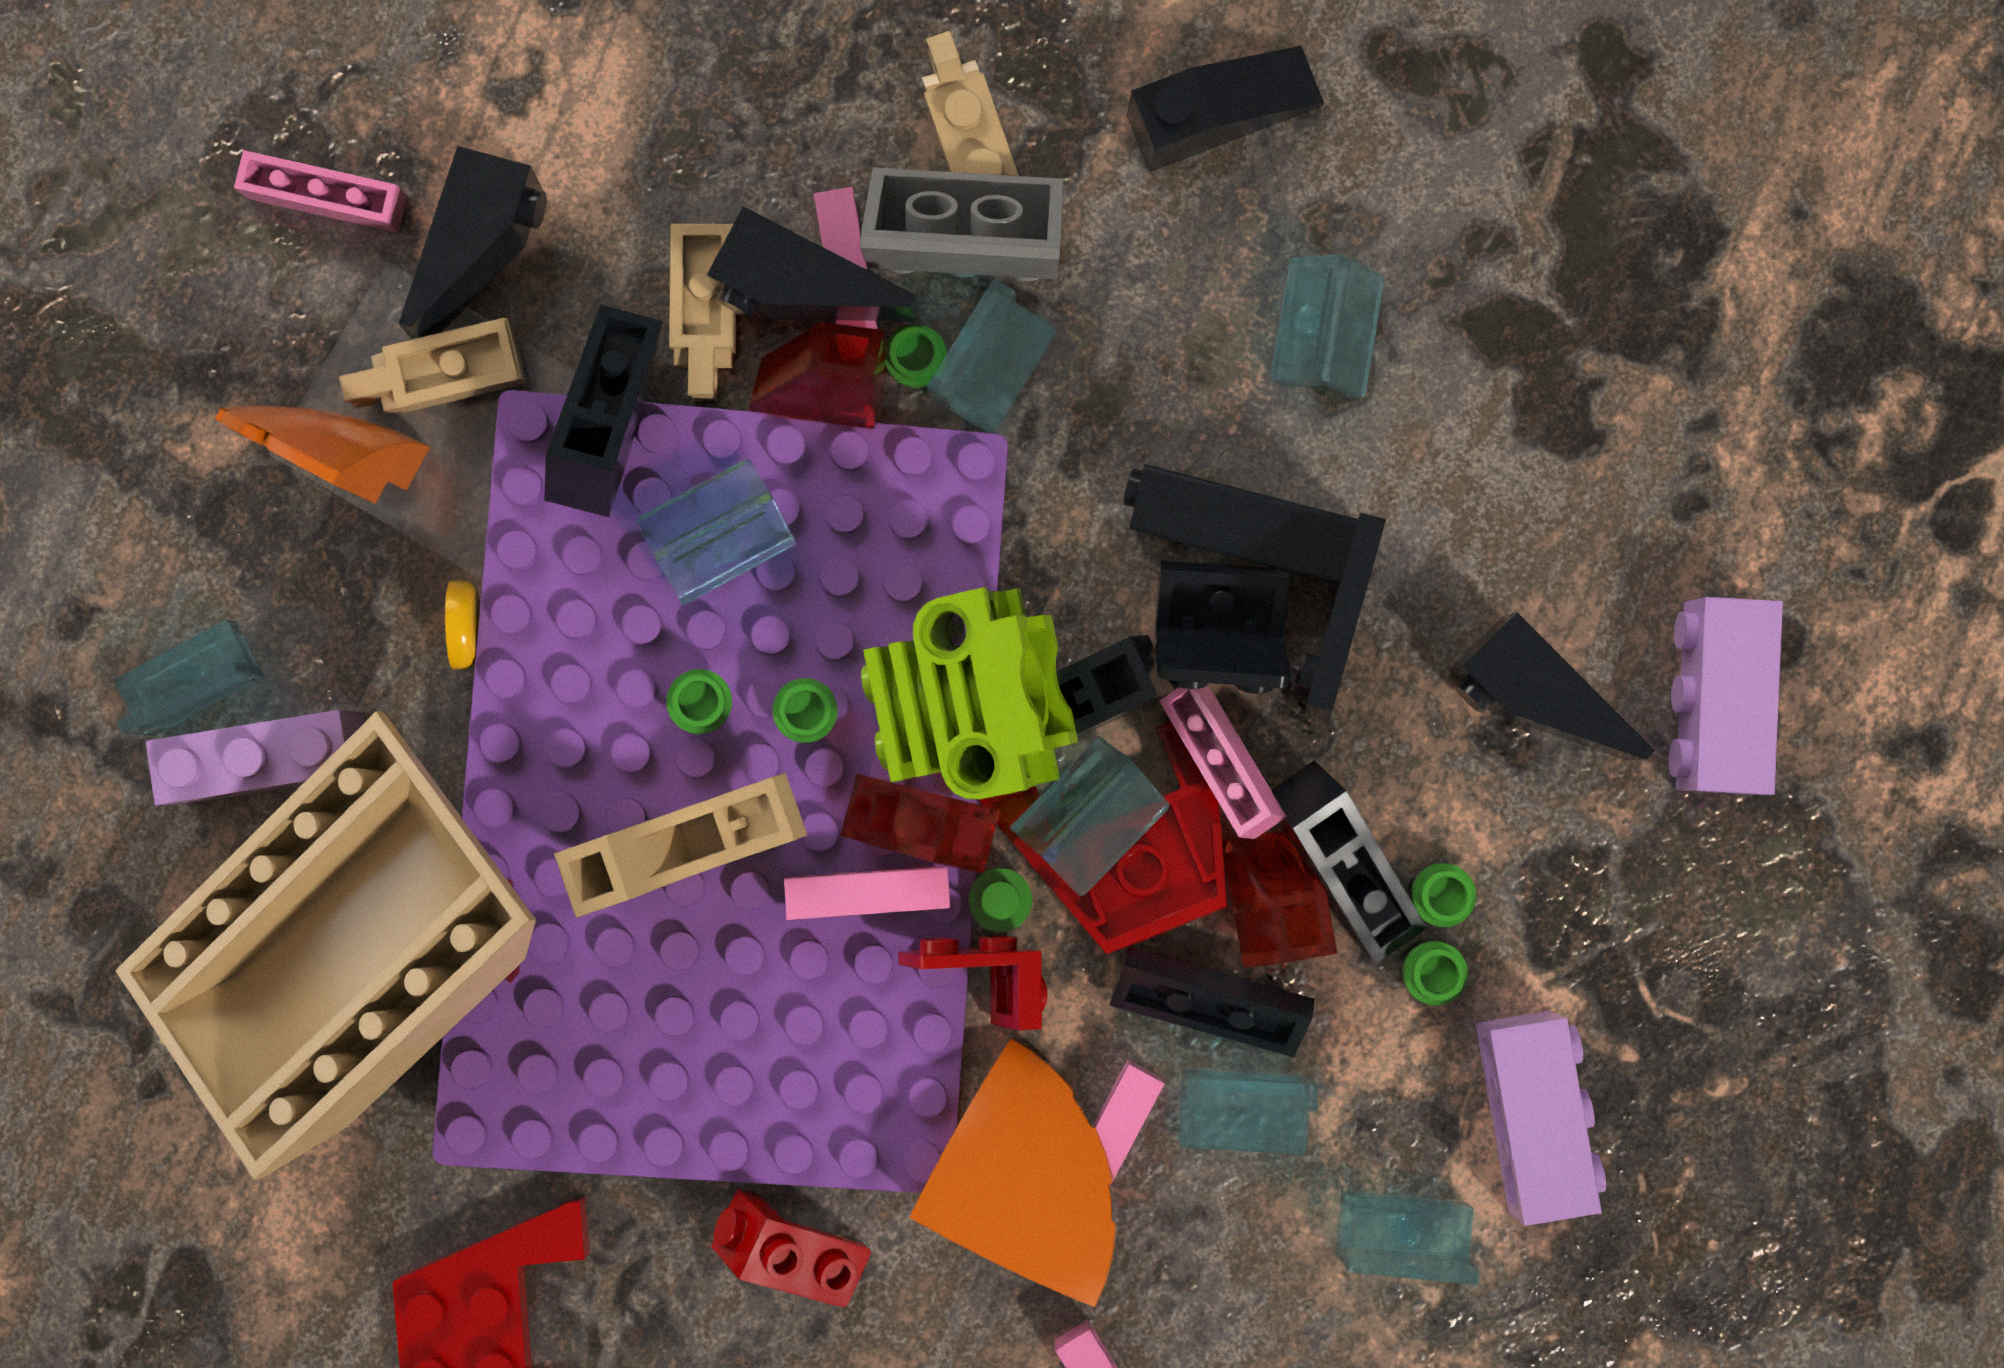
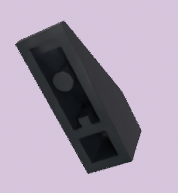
M1302 46L1192 67L1131 90L1127 118L1149 172L1318 109L1323 106L1324 101Z
M457 146L399 321V325L411 339L441 333L525 248L531 228L538 229L546 211L547 196L531 165Z
M744 206L707 273V277L715 290L720 292L716 300L731 311L749 319L757 311L770 319L914 321L920 311L917 295Z
M600 304L546 452L544 501L605 517L610 516L630 454L663 330V321Z
M1518 612L1501 617L1449 669L1460 681L1455 686L1458 694L1480 713H1484L1488 709L1495 716L1626 761L1646 760L1655 752Z
M1149 635L1129 636L1056 672L1060 691L1072 710L1077 737L1152 704L1174 690L1169 680L1158 676L1156 651ZM991 755V761H992V764H993V766H994V760H993V757H992V755Z
M1315 760L1271 790L1287 816L1278 824L1364 951L1375 964L1427 929L1347 790Z

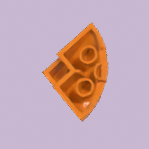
M268 405L224 407L219 409L214 418L236 433L262 446L264 445L269 451L374 504L379 499L387 482L407 491L430 449V446L391 428L353 416L311 408Z
M1011 1038L947 1143L909 1218L1012 1272L1063 1295L1096 1307L1109 1275L1117 1233V1225L1112 1220L1110 1184L1113 1180V1174L1107 1153L1096 1128L1089 1124L1081 1107L1074 1099V1089L1052 1065L1035 1051Z

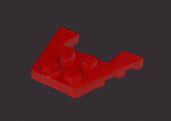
M1171 721L1157 726L1156 733L1178 783L1179 790L1061 837H1056L1036 786L1029 787L1028 790L979 799L985 812L1106 955L1227 907L1219 802Z
M585 1196L567 1200L553 1209L535 1217H529L510 1226L506 1230L477 1243H471L397 1277L392 1284L399 1368H532L524 1265L586 1259L590 1254Z

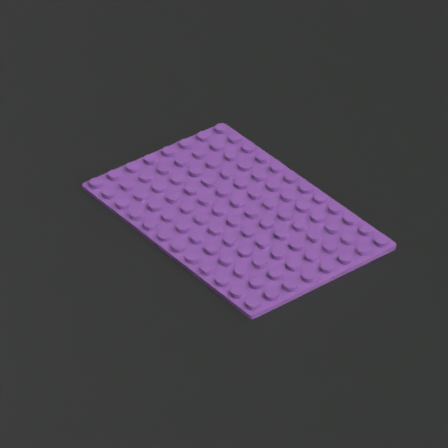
M517 390L503 392L499 397L462 819L533 914L536 922L526 959L442 1037L432 1149L434 1160L438 1164L447 1166L921 1193L957 1128L969 967L917 969L898 965V952L919 950V939L957 938L959 939V949L970 948L973 916L969 908V892L976 877L981 802L979 799H965L956 795L946 785L941 772L890 782L888 769H884L881 766L875 749V735L877 731H880L875 705L868 701L862 687L861 670L866 665L863 650L888 646V644L900 641H914L913 623L917 613L926 603L936 598L987 587V591H997L1008 454L1007 440L1002 435L993 433L643 402L627 465L610 516L605 517L544 501L546 452L567 395ZM693 669H705L718 674L727 683L732 694V709L728 719L721 727L706 734H694L684 731L673 722L667 710L666 699L671 684L679 675ZM800 678L815 679L825 684L832 691L838 707L837 719L832 730L822 739L811 743H800L787 738L777 728L773 718V703L780 689L787 683ZM786 772L807 836L706 870L628 901L576 918L554 853ZM942 865L948 867L950 908L786 920L784 877Z

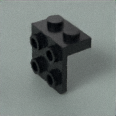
M1161 560L1154 623L1158 676L1169 680L1171 684L1185 689H1200L1206 687L1208 683L1234 685L1237 689L1247 693L1263 694L1271 692L1273 688L1288 687L1290 685L1291 669L1283 641V630L1290 582L1289 572L1277 568Z

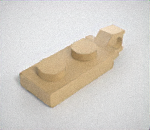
M950 31L926 38L929 48L927 53L934 74L922 78L925 89L924 99L949 172L1019 176L984 74H980L976 61L973 60L961 64Z
M671 224L669 348L674 353L675 368H688V396H692V402H718V368H732L733 353H736V313L716 300L720 292L715 290L707 277V273L733 224Z
M508 318L496 319L383 346L382 353L371 356L372 369L339 376L345 402L352 404L353 408L382 403L386 414L400 411L406 413L527 384L513 324Z

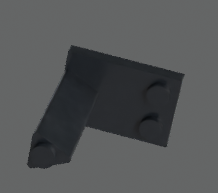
M1144 464L1143 470L1133 468L1127 482L1123 505L1134 508L1130 530L1339 585L1320 656L1307 653L1297 687V696L1307 699L1305 714L1330 721L1386 519L1360 513L1357 519L1149 464Z

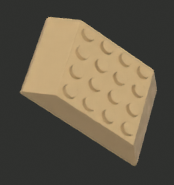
M376 711L115 971L252 1178L258 1180L345 1129L526 959L536 919L384 712Z

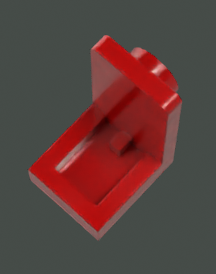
M980 936L979 948L959 949V939L923 938L919 939V950L898 952V965L917 969L990 966L991 1024L1018 1031L1042 1029V1011L1046 1007L1048 994L1046 982L1042 976L1041 951L1017 947V936Z
M737 1188L729 1207L720 1214L715 1225L714 1240L710 1246L739 1280L838 1307H846L849 1304L871 1255V1250L864 1243L783 1220L759 1194Z

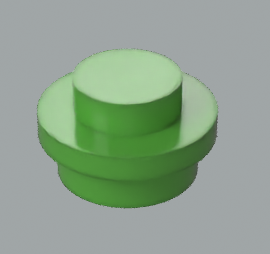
M909 324L897 329L890 336L884 349V361L889 374L899 384L910 388H921L934 383L942 375L947 363V350L943 339L935 330L922 324Z
M693 669L679 675L671 684L666 699L667 710L673 722L684 731L694 734H706L721 727L728 719L732 709V694L727 683L718 674L705 669Z
M800 678L787 683L780 689L773 703V718L777 728L787 738L796 742L811 743L822 739L832 730L837 719L838 707L832 691L825 684L815 679Z
M1437 863L1424 868L1416 876L1411 887V901L1419 916L1425 922L1437 927H1452L1467 919L1473 911L1476 902V889L1472 879L1463 869L1452 864Z
M993 868L985 871L971 886L969 892L971 914L982 927L990 931H1011L1019 927L1027 919L1031 911V889L1027 881L1019 873L1011 869Z
M1427 941L1417 945L1408 953L1403 964L1402 976L1407 990L1414 998L1428 1005L1439 1006L1448 1004L1460 996L1467 984L1468 968L1462 954L1453 946L1441 941Z

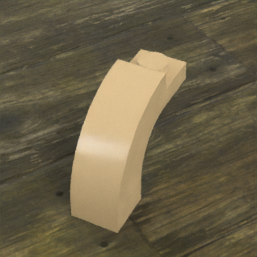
M785 772L554 853L577 918L628 901L706 870L807 836V832Z

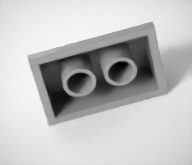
M873 168L860 236V248L867 268L886 269L897 274L924 271L950 273L953 276L962 278L976 275L1009 276L1020 281H1035L1040 278L1058 279L1064 179Z

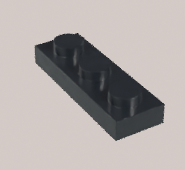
M1127 947L1113 985L1109 1006L1295 1057L1313 1019L1315 999L1281 988L1228 975L1221 971L1210 970L1167 958L1157 953Z

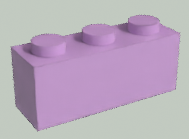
M1702 597L1684 602L1683 611L1677 615L1674 626L1675 646L1677 649L1682 650L1681 675L1675 677L1671 690L1673 711L1679 713L1678 739L1675 738L1671 742L1668 755L1670 774L1676 777L1675 790L1775 795L1783 601Z
M334 710L146 741L154 805H187L301 786L365 723L364 712Z
M1552 1011L1475 1023L1508 1213L1524 1226L1602 1213L1598 1193L1605 1192L1606 1178L1600 1157L1597 1153H1591L1587 1128L1594 1127L1595 1117L1587 1090L1580 1089L1576 1064L1583 1062V1048L1577 1028L1574 1025L1568 1024L1567 1017Z

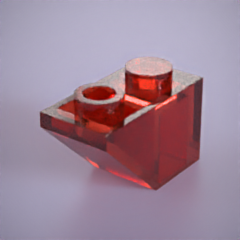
M825 322L818 323L762 357L749 402V411L784 418L875 429L886 383L884 330Z
M856 773L840 836L933 863L984 874L1000 810Z
M1283 831L1261 834L1255 839L1239 837L1222 840L1223 856L1243 968L1283 964L1338 954L1326 888Z

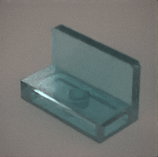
M1342 254L1290 258L1270 381L1284 387L1327 386L1350 397H1364L1367 390L1384 277Z
M994 278L927 385L929 399L983 432L995 434L1056 335L1055 327L1016 304V291Z
M750 460L739 462L640 515L636 519V523L682 606L797 544L773 496Z
M225 620L113 679L131 713L117 721L122 734L154 736L265 677L236 621Z
M1098 736L1060 775V779L1054 781L1009 828L1024 844L1042 858L1079 896H1084L1168 810L1169 803L1130 758Z
M1182 1068L1179 1143L1185 1148L1304 1154L1307 1150L1309 1111H1317L1318 1084L1311 1077L1305 1075Z
M1341 1190L1336 1255L1347 1271L1479 1285L1480 1270L1469 1260L1474 1208L1469 1203Z

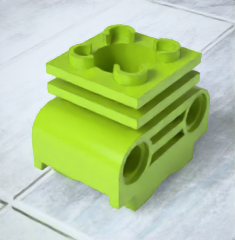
M987 587L936 598L926 603L917 613L913 623L914 641H900L888 644V646L863 650L866 665L861 670L862 687L868 701L875 705L880 729L875 735V749L881 766L884 769H888L890 782L941 772L946 785L956 795L965 799H984L1028 790L1029 787L1060 779L1054 748L1078 743L1072 710L1066 703L1057 681L1056 657L1058 643L1052 615L1026 617L1021 589L987 591ZM991 755H992L993 760H994V766H993L992 761H991Z

